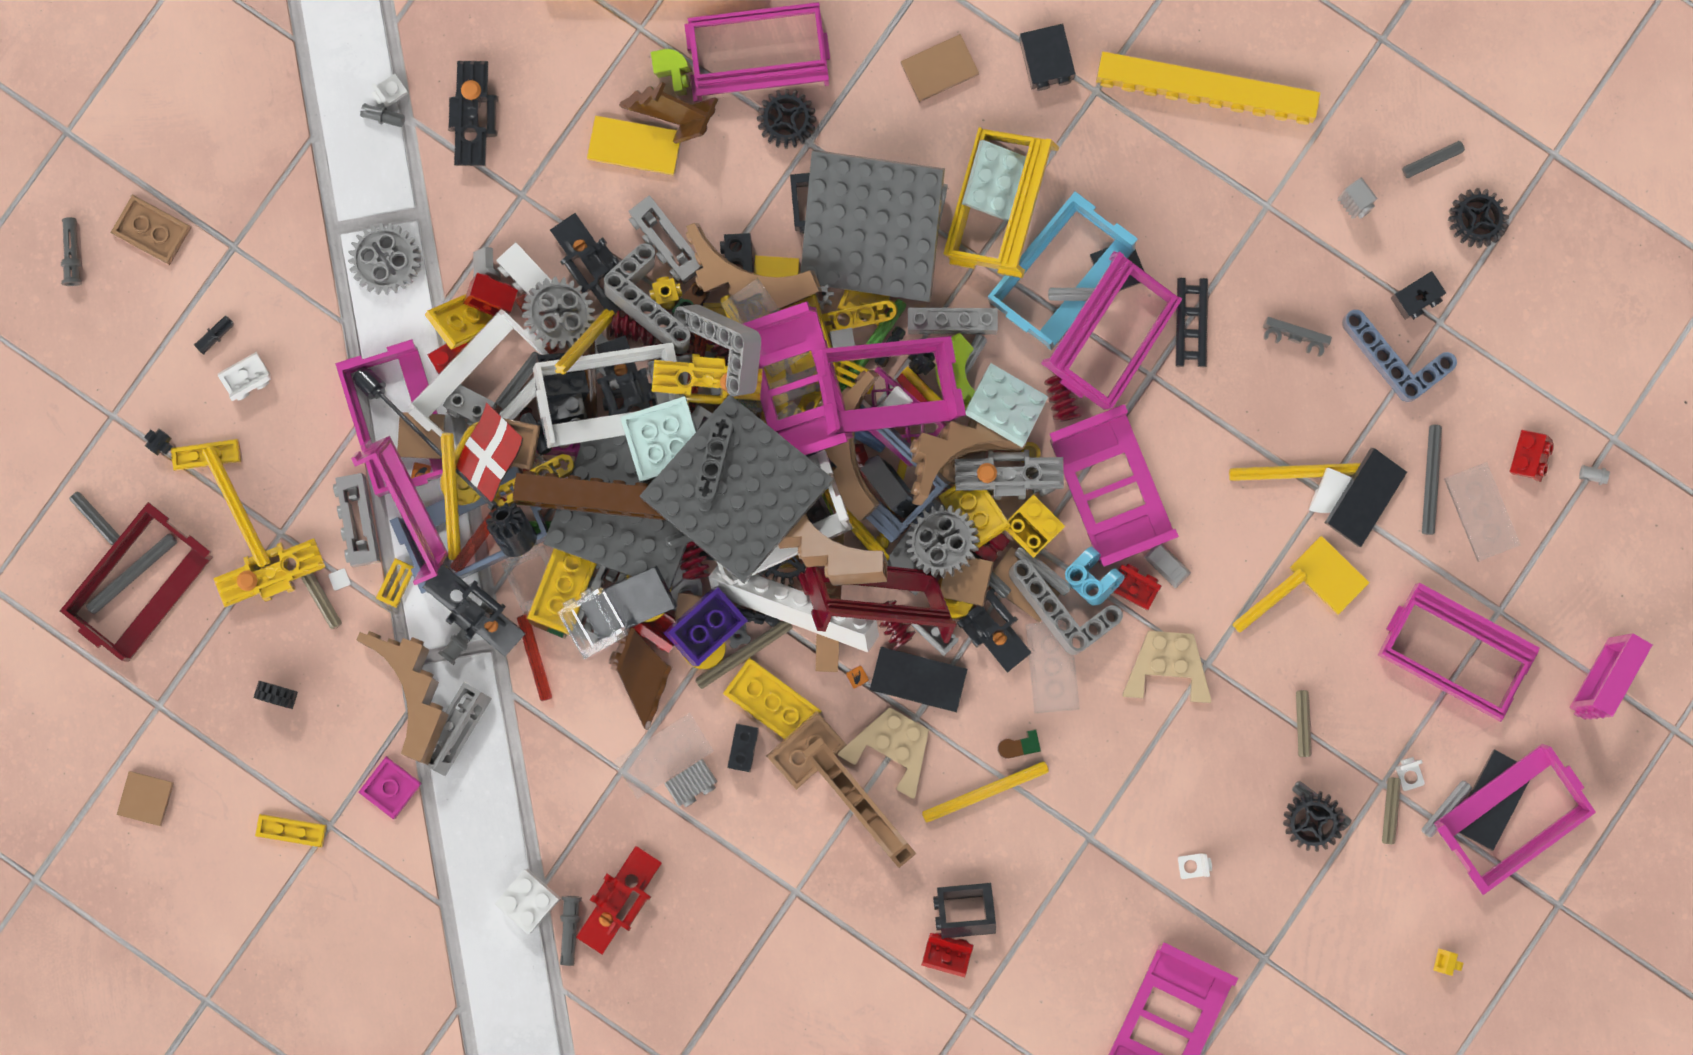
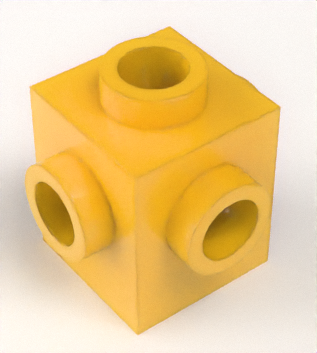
M668 276L656 279V282L652 283L653 290H649L651 298L665 310L673 309L679 302V297L683 296L680 283L675 284L674 278L669 279ZM669 289L667 295L661 293L662 290Z

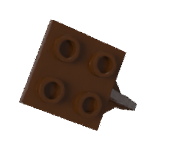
M661 82L655 89L652 86H648L643 93L638 90L635 91L629 98H626L619 104L623 109L680 125L673 139V142L677 144L705 134L708 128L707 124L715 113L718 99L714 97L690 105L663 92L666 84Z
M630 627L619 632L616 640L619 645L617 651L612 652L609 664H612L610 669L617 671L643 728L649 730L672 666L667 665L635 632V629Z

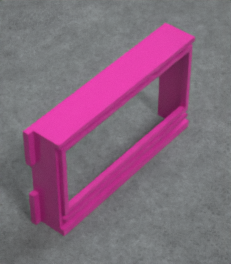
M819 2L687 18L688 24H684L687 50L692 51L694 75L690 76L694 102L702 101V96L806 83L824 81L825 86H829L826 60H830L827 33H823ZM815 14L821 60L700 74L694 28Z
M1116 251L1112 252L1109 257L1112 261L1051 357L1041 362L1043 366L1062 379L1060 383L1080 398L1086 396L1103 410L1114 407L1182 300L1181 297L1176 296L1124 257V254ZM1131 275L1166 301L1167 304L1108 397H1106L1069 368L1126 279Z
M951 336L826 348L819 350L813 355L817 367L828 435L948 422L966 415L962 391L957 389L952 364L956 363ZM934 352L943 400L837 411L828 363Z
M413 339L388 346L387 352L362 359L360 355L335 363L360 447L365 441L370 440L371 444L372 441L351 373H355L362 367L371 368L398 359L411 402H413L429 385L418 348L414 344ZM429 459L433 472L412 478L415 487L428 484V481L440 478L443 473L442 460ZM374 460L365 462L375 495L382 497L383 495L390 494L387 486L385 487L384 480Z
M387 436L372 444L370 440L365 441L361 446L362 453L360 451L356 452L351 460L355 467L369 460H374L424 560L423 566L413 580L414 585H417L438 575L437 571L445 558L448 557V552L391 437Z
M1417 583L1414 585L1404 606L1397 607L1386 628L1390 632L1378 656L1502 722L1514 700L1513 697L1521 681L1527 675L1540 648L1431 588ZM1414 605L1521 662L1499 707L1391 649Z
M1541 744L1434 822L1448 847L1456 853L1468 871L1467 874L1478 890L1484 895L1587 820L1596 811L1581 791L1585 787L1569 765L1565 767L1551 746ZM1551 765L1578 805L1481 876L1453 836Z

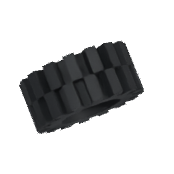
M258 681L253 698L293 709L298 692Z

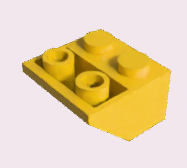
M1033 494L1008 519L1011 527L1006 531L1034 558L1064 529L1065 525Z

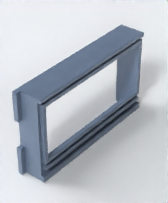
M863 400L860 409L872 408L865 400ZM894 428L877 429L911 462L913 454L910 452L911 444ZM818 452L806 455V457H810ZM829 459L831 468L833 466L837 468V466ZM938 472L932 483L936 488L929 494L924 503L918 506L903 523L879 500L880 505L866 519L892 543L912 522L915 524L919 523L916 517L923 518V511L929 512L935 506L932 501L950 482Z
M512 466L500 485L516 478V473L523 474L522 468ZM504 491L500 493L501 497L506 495ZM480 498L474 503L458 505L459 516L486 504V502ZM445 499L426 507L435 527L446 522ZM530 506L541 530L537 534L535 543L537 545L545 541L548 528L540 512L542 510L541 507ZM396 517L389 521L399 544H405L415 567L411 569L415 578L424 563L403 518ZM499 551L454 573L461 579H464L509 558V556ZM428 580L417 584L421 594L427 592L422 587Z

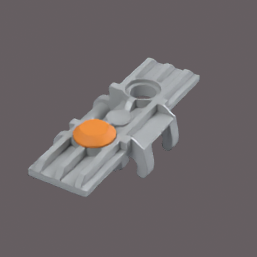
M988 450V458L955 459L956 491L994 490V500H1001L1002 496H1018V500H1025L1026 489H1064L1063 457L1030 458L1029 450H1024V452L993 453V450ZM994 461H1024V467H995ZM1029 468L1037 469V478H1027L1025 472Z

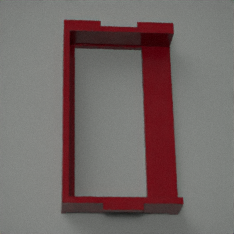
M147 502L60 610L63 615L80 627L77 632L97 648H100L102 645L123 662L130 661L213 558L210 555V550L191 535L187 537L168 522L170 518L149 502ZM156 519L192 549L114 644L77 613L151 521Z
M825 566L807 567L804 574H799L804 594L809 595L813 606L811 615L817 631L826 632L832 616L938 626L944 643H949L957 625L951 617L938 581L932 576L931 571L926 575L921 569L887 566V582L850 584L924 592L930 608L829 598L824 582L831 583V581L825 576Z

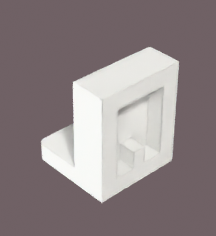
M393 74L378 85L375 83L371 85L375 90L371 94L378 104L383 102L386 108L408 94L396 74Z

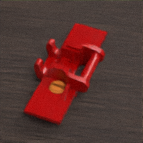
M635 846L615 878L606 873L603 878L605 880L596 895L593 894L589 899L597 906L576 938L603 955L620 927L630 931L632 928L630 925L647 900L651 899V896L645 893L644 890L662 862ZM630 874H634L638 878V884L633 888L628 887L625 883L626 877ZM632 892H637L640 895L624 920L621 921L617 918V915Z

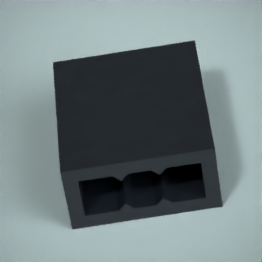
M1063 24L1020 33L1019 42L1031 90L1037 88V91H1042L1050 88V85L1058 83L1059 86L1070 84L1071 80H1074L1076 73Z

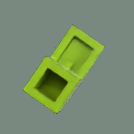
M672 49L652 51L651 58L654 74L658 78L672 76L674 92L678 96L688 95L689 79L687 74L684 73L693 72L688 60L678 51Z

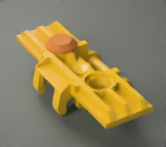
M692 354V363L654 360L652 392L684 394L688 404L692 402L721 405L730 395L726 388L728 366H725V358L723 356L707 358L700 357L699 354ZM758 369L757 387L754 393L732 397L735 399L760 401L763 369ZM682 372L690 374V381L686 385H682L678 380ZM691 387L720 388V396L691 393Z
M315 538L288 549L284 548L282 542L278 543L277 547L267 550L266 554L269 559L279 555L280 561L257 571L253 567V565L257 564L254 557L246 556L243 557L245 563L243 567L213 578L224 607L258 594L261 595L265 602L270 601L275 594L285 590L288 593L295 591L291 581L326 568ZM289 558H293L296 561V567L292 571L287 569Z

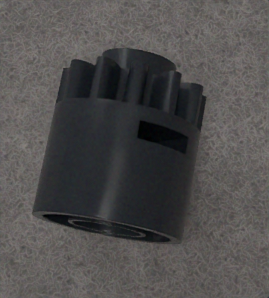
M506 502L503 506H496L493 512H489L491 518L486 519L487 529L506 556L518 557L533 548L537 540V534L520 507H517L515 503L509 506Z

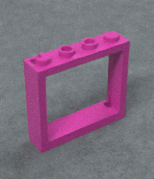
M1634 633L1608 638L1569 707L1575 711L1574 715L1584 720L1587 718L1592 720L1594 718L1604 719L1605 717H1613L1653 644Z

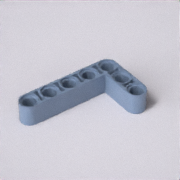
M1352 310L1343 318L1342 326L1402 401H1414L1453 371L1457 365L1456 357L1452 353L1444 352L1413 375L1362 311ZM1350 316H1354L1359 320L1358 326L1350 324ZM1363 334H1370L1372 336V344H1368L1363 340ZM1378 351H1383L1386 353V361H1381L1378 359ZM1442 358L1448 360L1449 369L1441 367L1440 360ZM1392 368H1396L1400 371V379H1396L1392 376ZM1423 372L1431 374L1432 382L1428 383L1423 379ZM1406 386L1414 388V396L1406 394Z

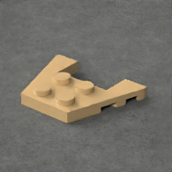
M1148 631L1124 689L1123 697L1144 698L1145 675L1191 678L1190 702L1211 703L1194 634Z
M889 707L838 753V756L855 765L867 745L907 768L896 789L914 799L929 730Z

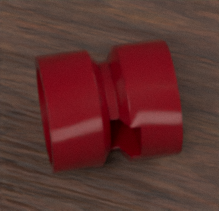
M1000 533L979 547L978 551L972 552L979 559L994 563L998 558L997 552L1003 551L1010 543V540Z

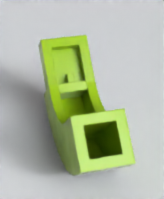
M958 333L951 336L956 363H953L952 366L956 387L962 391L966 410L975 390L970 386L966 378L965 364L974 348ZM936 364V377H937V381H938L939 388H940V390H941V385H940V380H939V375H938V370H937V364Z

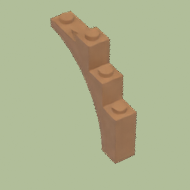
M692 223L686 226L688 230L686 232L687 239L691 245L694 244L697 251L695 258L698 264L703 266L702 269L695 271L697 274L695 280L699 289H703L704 292H710L729 283V294L737 302H743L762 293V304L766 310L769 309V312H776L822 292L815 271L810 270L787 277H767L748 272L732 264L722 256L707 239L699 223Z
M874 370L862 371L855 378L857 383L852 388L847 387L842 392L846 411L860 409L868 390L879 378V375ZM823 400L818 404L819 407L823 406ZM852 432L853 438L848 439V442L824 450L828 458L837 466V468L833 466L832 471L845 507L859 521H863L880 503L871 493L861 475L855 452V432Z
M970 418L968 426L951 421L946 428H942L939 438L921 433L917 440L914 439L910 447V452L913 453L911 462L917 463L915 469L917 481L914 482L911 494L914 495L912 503L919 506L924 503L929 496L937 473L955 458L984 450L1021 452L1026 446L1027 441L1023 447H1020Z
M806 515L800 519L778 545L780 549L798 547L799 559L803 560L806 567L825 566V576L830 579L832 586L887 582V559L883 551H865L834 542L819 532L807 519Z
M844 533L831 540L844 545ZM824 582L829 598L841 599L842 585L832 586V583ZM817 634L815 671L838 672L839 641Z
M369 631L368 634L359 632L356 640L384 657L394 669L402 684L407 701L408 724L401 754L428 765L449 714L442 711V706L431 702L439 682L433 678L434 674L422 670L430 650L423 646V641L414 637L411 640L403 638L401 643L390 638L386 642L381 640V636Z
M821 738L803 751L804 755L898 868L916 855V852Z

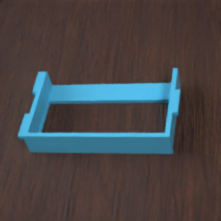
M1075 191L1022 254L1019 265L1025 269L1026 273L1076 211L1113 238L1114 242L1075 288H1095L1112 262L1109 259L1112 252H1121L1124 254V257L1128 258L1135 250V243L1138 238L1118 223L1113 226L1094 211L1096 207ZM1005 275L988 295L989 303L1003 312L1006 318L1023 331L1029 332L1047 346L1048 349L1052 350L1068 331L1086 301H1064L1039 331L1002 302L1021 279Z

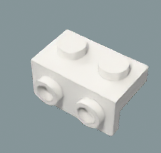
M257 352L218 373V377L228 391L231 401L235 399L239 401L246 398L251 390L255 388L258 390L262 389L271 380V374Z

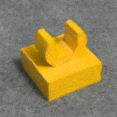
M1438 949L1433 971L1453 976L1454 970L1462 971L1464 963L1457 961V953Z

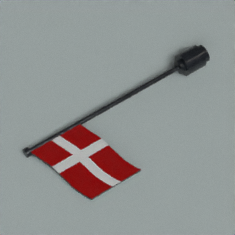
M362 367L357 370L353 376L355 385L369 399L381 397L442 458V452L384 395L386 383L372 369ZM486 402L480 421L464 445L456 465V473L488 504L490 510H494L498 505L494 499L503 478L520 451L523 437Z

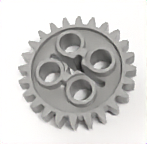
M380 223L379 229H376L372 224L370 232L363 229V237L356 235L359 240L358 243L351 242L355 250H350L348 253L354 256V258L349 259L348 263L354 266L349 270L351 273L357 272L353 277L356 281L362 279L359 284L361 287L368 284L367 290L369 292L375 288L377 295L381 293L382 289H384L386 295H389L390 289L398 293V286L406 289L405 281L413 283L410 275H418L413 269L421 266L418 262H415V260L421 258L420 254L414 253L419 247L418 245H412L415 239L413 237L408 238L409 232L407 230L401 234L402 228L399 225L393 230L392 223H389L387 228H385L383 223ZM386 239H392V246L389 248L382 247ZM373 243H376L387 257L388 262L396 271L395 275H392L387 265L382 261V258L373 247ZM367 252H374L372 260H364V255ZM398 257H404V264L399 267L395 266V260ZM385 269L386 276L382 279H377V272Z
M554 277L551 283L545 278L543 285L537 282L535 285L536 289L531 288L529 290L530 295H526L524 298L528 302L522 306V309L527 310L522 314V317L528 318L524 326H531L528 334H537L535 341L540 338L543 339L542 346L550 342L551 349H554L556 344H558L560 350H562L566 343L571 348L574 342L590 327L589 323L595 320L594 317L589 316L593 314L595 309L588 308L593 301L585 299L588 292L580 293L581 285L577 288L573 287V280L568 285L566 284L565 277H563L561 282H558L557 277ZM563 298L570 299L572 306L566 305ZM541 299H547L551 307L544 306ZM567 319L574 322V328L567 325ZM545 320L550 321L553 324L552 329L547 328L545 326Z
M943 505L940 506L939 511L932 507V513L930 514L925 510L923 511L925 516L923 519L919 516L916 517L919 522L918 524L911 523L914 532H907L908 536L912 538L906 541V544L911 546L907 552L913 555L910 558L913 563L917 562L916 567L919 570L923 568V572L926 575L931 571L932 576L936 578L938 572H940V575L945 578L946 572H949L953 577L955 569L962 573L961 566L963 564L967 567L970 566L967 561L968 558L975 560L972 551L979 550L974 543L980 542V539L974 535L979 532L977 528H972L975 525L974 521L969 520L970 517L967 513L962 515L960 508L954 513V508L951 505L947 511ZM945 523H952L948 530H942ZM932 534V539L929 542H923L926 535ZM944 538L946 543L942 545L940 540ZM962 540V546L958 549H954V543L956 541ZM939 552H943L944 554L942 559L935 561V555Z

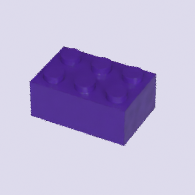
M714 587L663 633L692 666H699L748 620L719 587Z

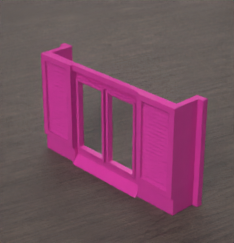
M804 302L743 323V325L756 330L761 337L758 369H763L760 401L767 425L805 456L846 443L848 439L853 438L852 432L827 434L828 427L824 405L779 420L772 397L818 382V374L770 390L764 371V366L809 351L814 355L819 350L828 348L816 307H811L808 302ZM833 362L828 363L837 411H846Z
M1125 404L1049 434L1051 437L1050 443L1056 457H1063L1064 477L1090 542L1101 554L1098 561L1103 567L1179 537L1176 529H1173L1126 416L1128 411ZM1125 453L1133 476L1084 495L1075 472ZM1136 482L1145 504L1096 524L1087 501Z
M1163 942L1162 946H1158L1108 1055H1163L1130 1039L1139 1016L1188 1038L1189 1040L1182 1055H1200L1232 985H1236L1238 978ZM1153 986L1202 1010L1192 1032L1143 1009Z

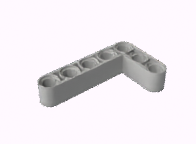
M646 243L640 244L606 274L604 278L605 295L663 344L673 342L675 353L683 354L688 351L690 346V331L635 285L655 265V250L653 246ZM644 311H649V312H651V313H650V314H645V313H643V312H644ZM681 338V339H684V340H683V341H677L676 339Z
M701 305L677 307L674 317L687 327L689 331L730 349L726 378L728 393L731 396L754 393L757 387L761 350L760 334L750 327Z
M1025 559L1019 560L1009 570V577L1068 654H1079L1122 620L1123 614L1118 606L1110 605L1079 627L1029 561ZM1022 567L1025 570V576H1020L1016 568ZM1030 585H1036L1039 588V594L1032 593ZM1045 602H1048L1052 605V612H1047L1045 610ZM1106 612L1114 615V622L1107 620ZM1058 620L1066 623V630H1061L1058 627ZM1089 625L1096 627L1097 635L1090 633ZM1072 638L1079 640L1080 648H1075L1072 645Z

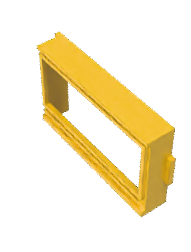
M978 127L943 252L950 259V265L975 269V266L978 265L998 269V274L1017 278L1024 277L1025 269L1019 265L1050 150H1059V146L1052 139H1041ZM981 140L988 142L989 140L1029 146L998 258L959 251L971 208L963 205L962 202L979 141Z

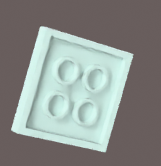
M985 140L979 141L962 204L1009 221L1026 156Z
M990 363L965 412L968 417L1018 446L1023 447L1048 396Z
M685 396L620 417L640 482L656 478L697 432Z

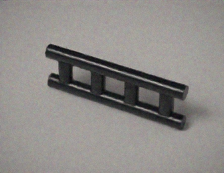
M1177 278V296L1181 297L1182 300L1177 307L1176 367H1184L1185 360H1198V367H1207L1208 279L1200 278L1199 285H1186V278ZM1186 294H1199V307H1186ZM1185 316H1199L1198 329H1185ZM1185 338H1198V351H1185Z

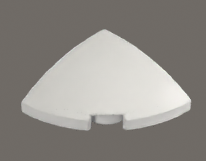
M1326 468L1320 486L1316 489L1308 510L1317 513H1331L1352 478L1333 469Z

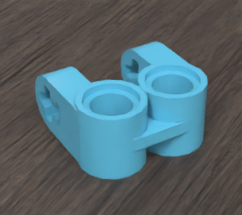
M1091 546L1066 569L1065 578L1072 589L1078 592L1087 603L1097 606L1102 604L1119 587L1125 577L1116 568L1107 573L1101 581L1088 572L1101 557V554ZM1076 574H1083L1081 580L1073 581V577ZM1091 589H1099L1095 596H1089Z

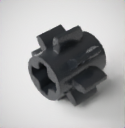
M933 352L911 354L907 357L911 360L909 368L915 374L923 373L927 375L936 366L933 362L935 360Z
M160 428L156 432L150 429L144 436L148 441L144 446L157 456L161 452L167 454L173 447L169 443L172 438Z

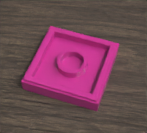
M385 756L358 793L395 820L422 783L389 757Z

